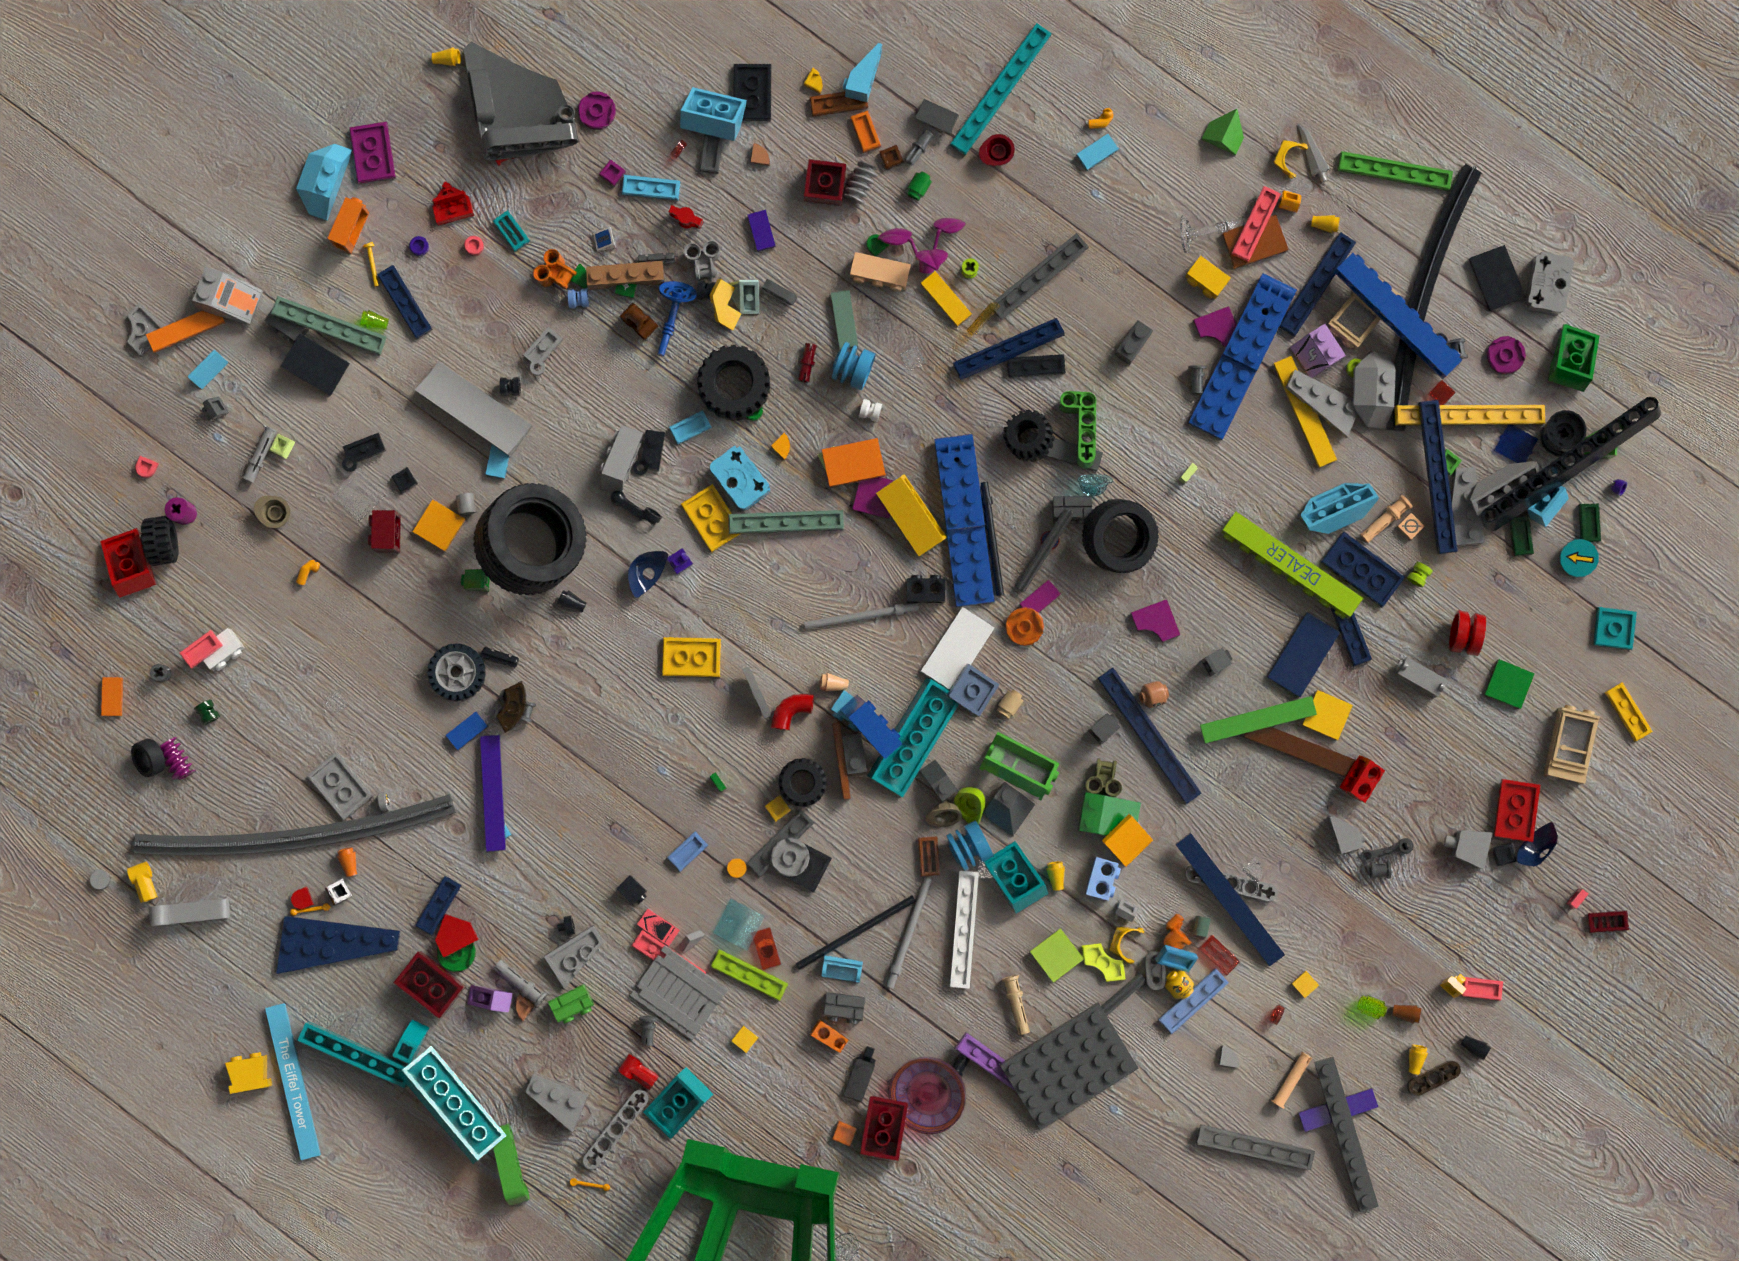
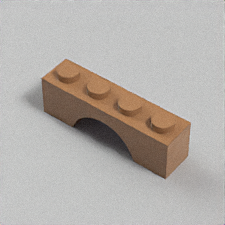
M662 261L586 267L589 290L609 289L612 286L622 284H642L648 286L660 285L665 282Z

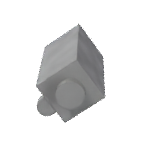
M1408 657L1403 660L1400 659L1395 666V670H1397L1395 676L1434 698L1439 697L1447 682V679Z

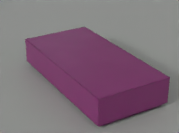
M1048 580L1019 605L1032 608L1039 613L1059 597L1061 593Z

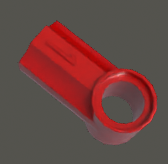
M628 1054L618 1071L631 1080L634 1079L650 1090L659 1075L642 1065L643 1063Z

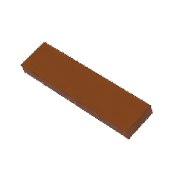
M840 722L832 724L842 795L843 799L847 800L851 799Z

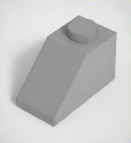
M1335 816L1327 817L1338 854L1364 847L1365 839L1363 833L1358 831V828Z

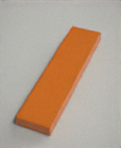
M200 311L146 334V337L153 352L156 353L224 324L225 321L223 317Z

